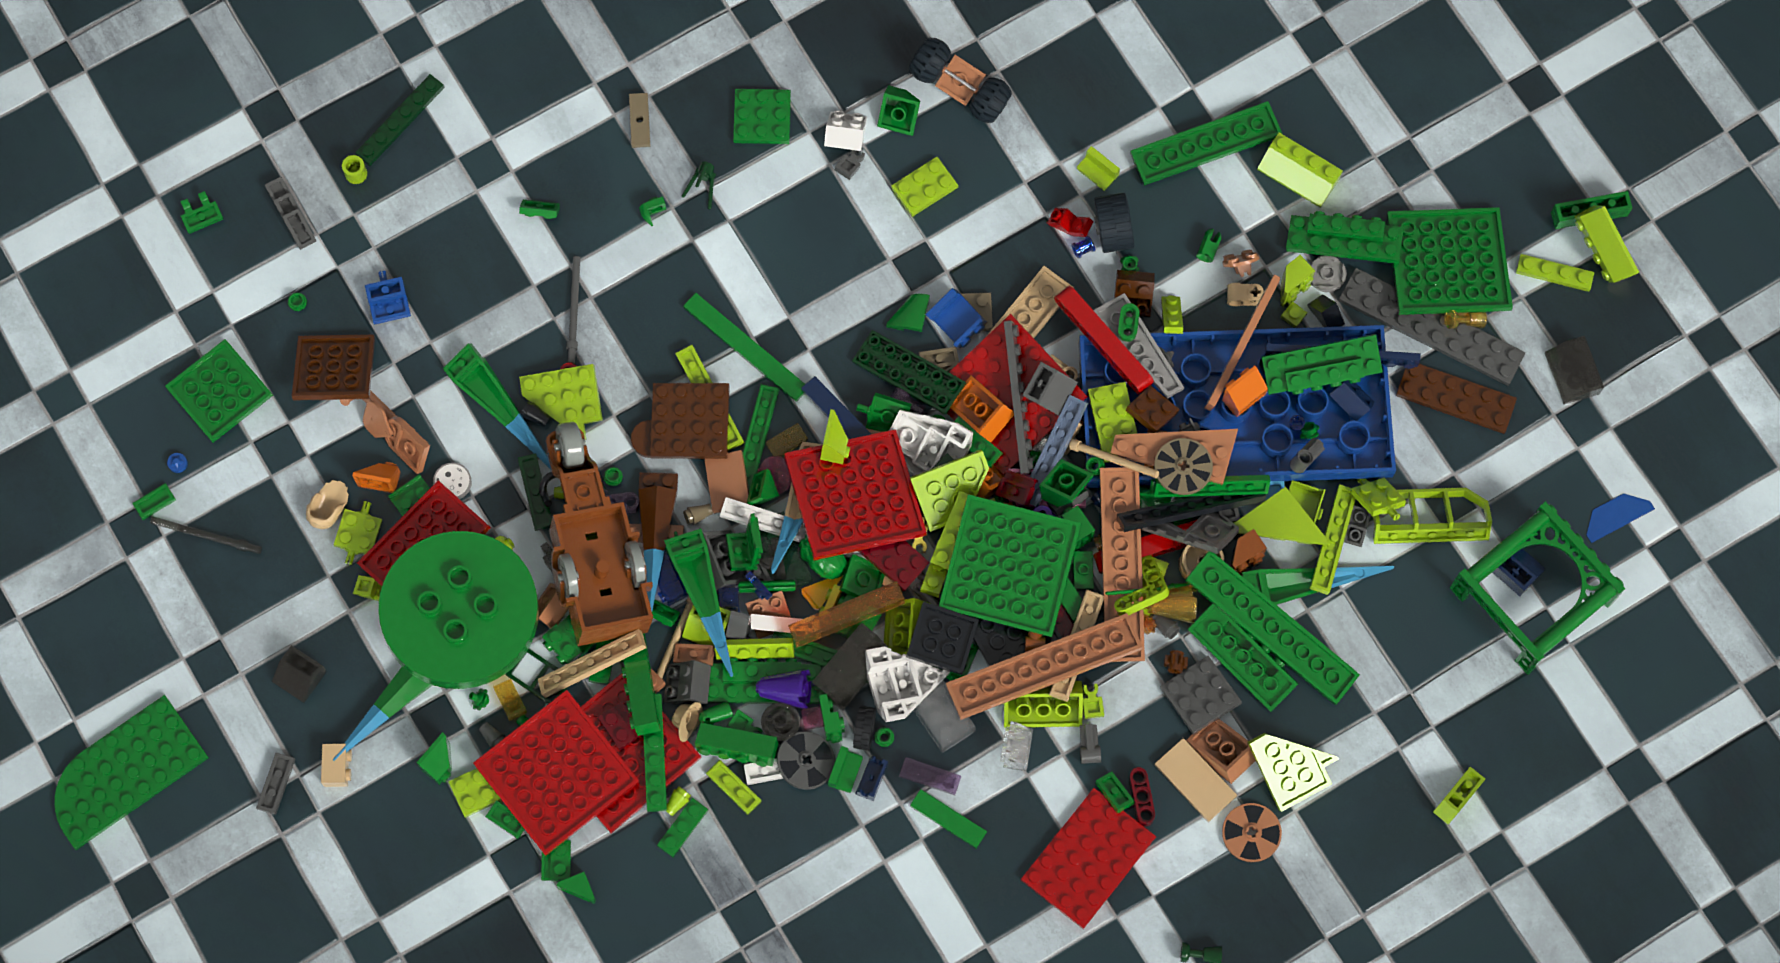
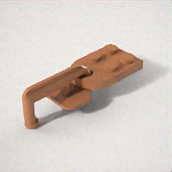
M370 390V399H363L367 403L363 416L365 428L375 438L385 437L389 447L416 474L423 472L430 445L413 427L401 417H397ZM340 399L342 405L348 406L354 399Z

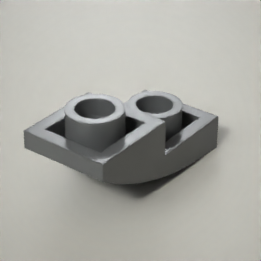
M1353 506L1344 539L1345 543L1362 547L1371 516L1366 509Z

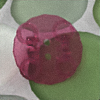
M770 456L763 461L757 473L768 468L772 477L774 476L773 480L778 494L790 487V475L784 458Z

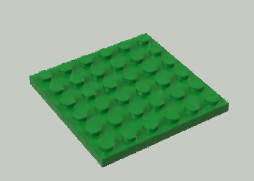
M1499 207L1387 212L1389 226L1404 227L1399 264L1392 263L1399 315L1512 311L1513 304Z
M968 494L939 607L1052 637L1082 523Z

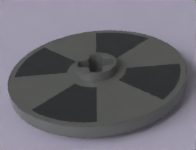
M812 732L792 734L784 740L777 753V766L781 776L790 785L803 790L816 789L829 780L835 764V755L830 744L823 737ZM808 757L810 759L809 763L803 764V758Z

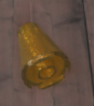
M1191 585L1169 589V595L1165 599L1144 609H1147V613L1186 623H1195L1197 598L1193 596V592L1197 591Z

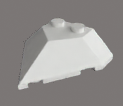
M887 647L873 648L865 651L867 679L877 713L886 722L905 719L950 674L949 671L940 670L931 665L906 658V654L895 653Z

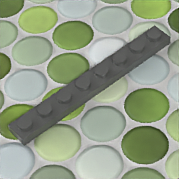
M1004 321L1020 472L1023 475H1029L1032 473L1031 469H1034V462L1029 454V450H1032V444L1027 436V431H1030L1029 421L1025 418V412L1028 411L1027 402L1023 400L1022 396L1025 392V384L1021 382L1023 365L1019 363V355H1021L1020 344H1017L1019 328L1013 321Z

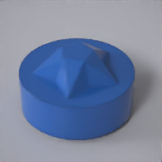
M174 453L169 456L167 465L172 472L181 473L187 468L188 461L183 454Z

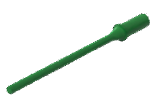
M1171 583L1167 586L1171 592L1191 590L1192 588L1189 583ZM1139 589L1106 591L1105 594H1128Z

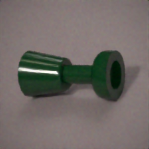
M1182 942L1180 962L1186 963L1189 957L1203 958V961L1208 963H1221L1222 946L1204 947L1203 950L1190 949L1188 943Z

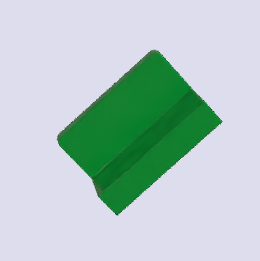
M841 746L828 781V786L851 793L863 756L849 752V748Z

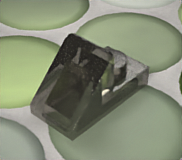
M779 537L771 538V544L768 545L770 556H775ZM774 557L759 559V563L762 567L772 572L771 567ZM783 559L774 573L781 579L786 578Z

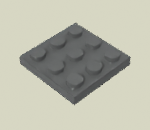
M1209 656L1160 686V690L1193 735L1242 704L1238 695Z

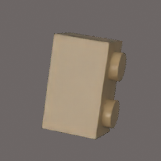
M322 744L321 783L324 787H348V781H351V769H348L349 761H352V750L346 753L345 749L333 761V758L346 744Z

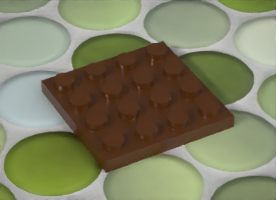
M298 336L292 399H370L375 336Z
M653 383L651 459H727L729 383Z

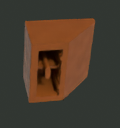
M1254 529L1238 538L1233 550L1230 567L1240 575L1242 572H1246V568L1249 566L1255 567L1260 564L1265 556L1267 547Z

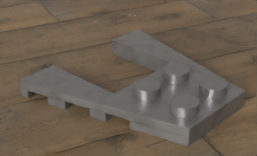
M1195 496L1174 497V500L1177 501ZM1217 512L1202 515L1186 531L1170 522L1142 528V530L1218 554L1238 534L1239 527L1223 514L1220 516Z

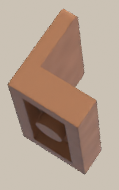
M550 583L538 600V620L551 629L555 624H559L568 611V607H562L555 584Z

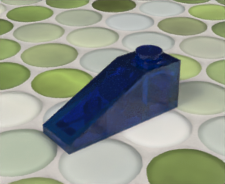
M664 551L658 580L660 592L657 594L662 603L666 602L668 606H671L688 597V594L667 552Z

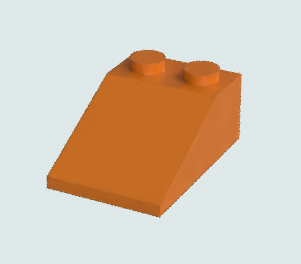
M973 376L967 379L966 385L950 407L990 443L1014 416V412Z

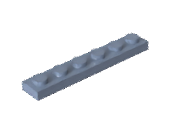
M1069 395L1030 475L1031 478L1038 480V483L1034 486L1035 491L1030 501V504L1038 507L1042 500L1040 492L1041 482L1062 459L1088 403L1072 395Z

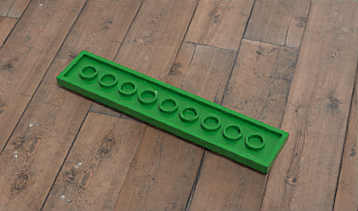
M1208 551L1185 579L1187 583L1259 643L1266 646L1271 653L1334 705L1338 704L1360 676L1357 671L1215 553Z

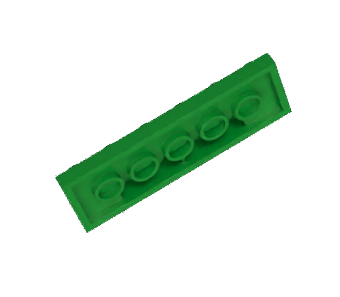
M1316 211L1314 214L1310 213L1309 217L1291 215L1286 251L1399 264L1404 227L1385 225V221L1378 217H1372L1370 220L1363 219L1362 216L1353 215L1352 218L1344 217L1341 213H1335L1333 216L1325 215L1322 211Z
M1376 334L1261 356L1269 395L1285 391H1292V394H1301L1304 392L1303 389L1311 388V391L1323 389L1322 385L1330 384V387H1337L1342 385L1341 382L1348 380L1349 383H1357L1361 381L1360 378L1367 375L1383 372Z
M1214 604L1188 628L1270 712L1299 684L1283 667L1285 665L1284 662L1278 657L1274 658L1266 646L1260 644Z
M730 658L733 677L729 675L724 663L711 666L708 703L728 701V703L784 704L760 697L759 693L756 692L757 681H760L761 677L805 669L809 670L811 676H807L808 681H812L810 703L806 704H820L821 666L818 664H801L795 658H788L786 662H778L776 658H768L766 662H758L757 658H748L747 662H739L737 658Z

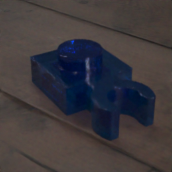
M751 571L745 575L756 588L754 592L761 600L764 598L769 600L773 596Z

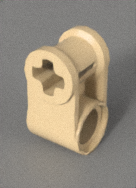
M1230 283L1227 285V304L1230 306H1257L1264 290L1259 284Z

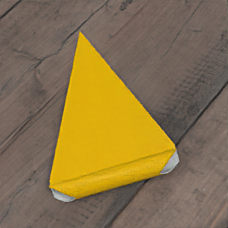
M842 577L832 580L825 579L804 587L801 593L815 610H819L826 601L825 598L828 590L833 589L834 584L837 585Z

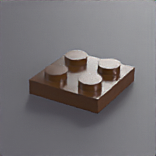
M1151 385L1126 408L1130 415L1152 433H1157L1180 410Z

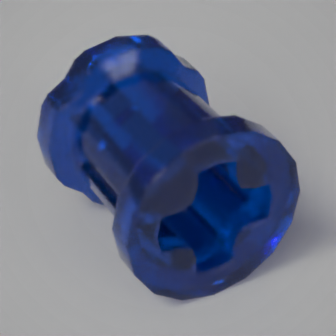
M1089 236L1085 237L1083 241L1071 244L1072 250L1078 259L1090 251H1096L1094 243Z

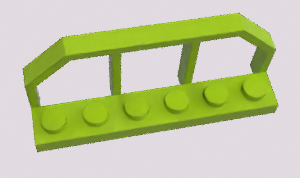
M1468 488L1397 490L1404 499L1409 500L1413 524L1380 525L1379 515L1373 516L1375 525L1373 533L1374 544L1489 540L1492 526L1489 502ZM1449 497H1465L1483 508L1486 522L1454 523ZM1414 498H1443L1448 523L1419 524Z

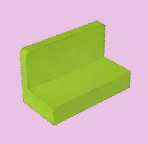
M1092 146L1086 151V157L1077 166L1078 171L1104 191L1119 176L1120 172L1119 167Z

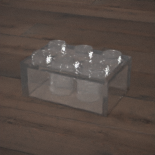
M944 680L913 710L942 753L975 732L976 726L969 717L960 720Z

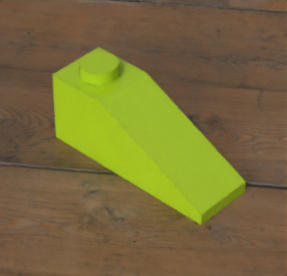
M1469 767L1433 813L1449 825L1485 781V778Z

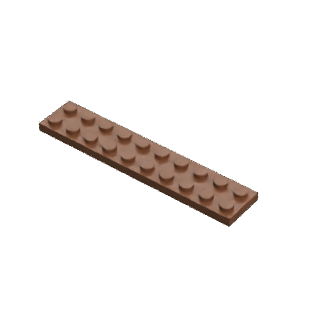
M1126 467L1100 468L1104 622L1119 616L1114 608V604L1119 598L1128 595H1106V591L1143 588L1141 529L1123 532L1116 520L1118 513L1140 509L1139 472ZM1143 596L1140 597L1137 601H1143ZM1143 609L1128 615L1143 646V650L1112 662L1145 661Z
M1126 613L946 683V688L958 716L962 720L1143 650V646Z

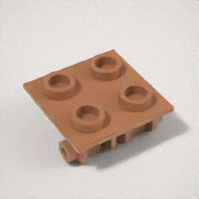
M782 591L745 603L750 618L751 614L791 618ZM754 629L757 639L774 634V631Z

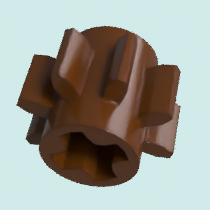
M1172 650L1169 655H1165L1164 667H1168V672L1179 674L1182 673L1183 669H1187L1188 657H1184V652Z

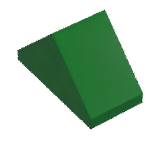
M768 468L753 475L746 504L756 505L765 503L779 496Z
M585 872L562 880L556 885L559 890L593 904L596 902Z

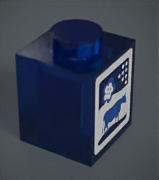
M738 587L719 588L720 607L729 611L740 612Z

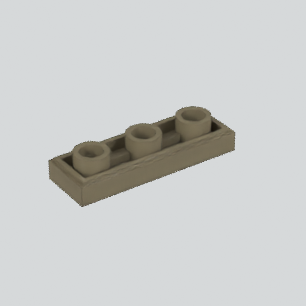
M648 93L629 94L632 148L651 147Z

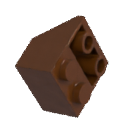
M1117 270L1114 299L1125 293L1129 301L1139 308V316L1150 317L1155 273Z

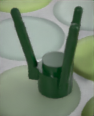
M704 161L700 163L699 168H696L695 174L682 194L684 198L696 179L695 187H699L702 180L708 181L710 179L709 210L712 207L714 179L716 173L713 172L714 166L711 163Z

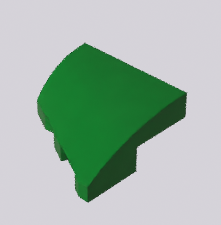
M911 294L887 322L886 327L902 331L903 329L922 332L930 295Z

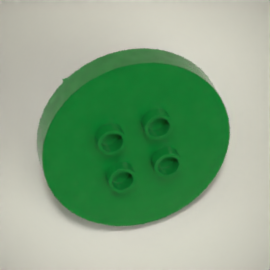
M452 531L423 539L406 550L397 559L383 582L379 597L378 613L387 646L394 658L407 672L423 682L434 686L466 689L485 685L500 678L523 658L536 633L539 605L532 576L524 562L511 548L484 534Z

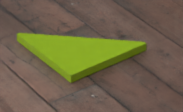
M1286 486L1234 523L1239 527L1238 534L1245 535L1254 529L1259 537L1330 546L1328 539Z

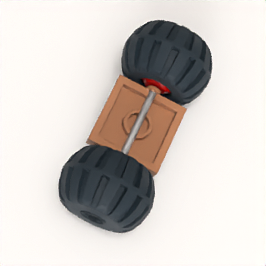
M927 38L909 65L911 74L921 82L933 83L942 71L943 74L935 86L965 106L973 94H975L969 106L970 111L979 121L993 123L1001 114L1012 95L1010 87L1001 79L989 77L979 89V85L986 76L985 73L956 54L946 67L945 65L951 57L950 48L940 39Z

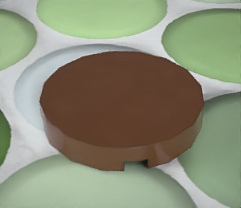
M652 420L640 422L631 433L633 448L639 455L645 458H651Z

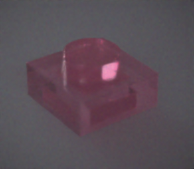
M821 707L801 710L804 730L824 727Z

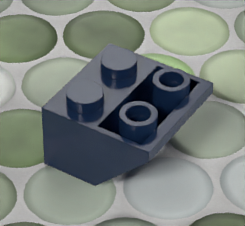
M1521 549L1492 573L1518 596H1521L1546 569L1524 549Z

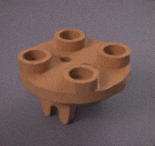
M1244 250L1241 252V255L1234 256V254L1223 256L1224 261L1222 263L1223 267H1234L1236 274L1244 277V272H1247L1249 276L1251 275V263L1260 258L1256 252Z

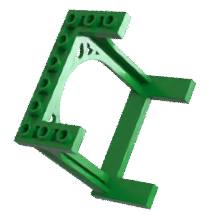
M1546 501L1540 505L1532 517L1468 570L1464 568L1450 586L1452 592L1461 602L1465 601L1471 594L1522 652L1515 659V662L1527 675L1537 667L1547 652L1603 605L1607 608L1610 607L1625 590L1623 582L1618 577H1614L1610 572L1609 566L1597 558L1596 552L1583 543V538L1578 533L1575 534L1571 530L1570 524L1565 519H1561L1555 507ZM1550 528H1552L1555 533L1553 540H1548L1545 537V533H1547ZM1538 533L1540 534L1541 538L1539 540L1534 538V536L1538 535ZM1559 537L1561 538L1562 542H1565L1564 544H1560L1558 542ZM1543 544L1562 550L1574 561L1581 577V592L1573 608L1531 642L1479 583L1519 550L1527 546ZM1584 566H1586L1587 569L1590 570L1591 572L1586 573V572L1584 571ZM1588 577H1596L1600 584L1591 586L1586 582V579ZM1585 590L1595 591V593L1592 594L1590 592V595L1587 596Z

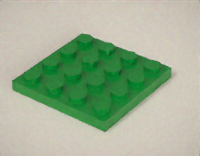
M226 339L165 385L166 389L212 443L273 396L270 390Z

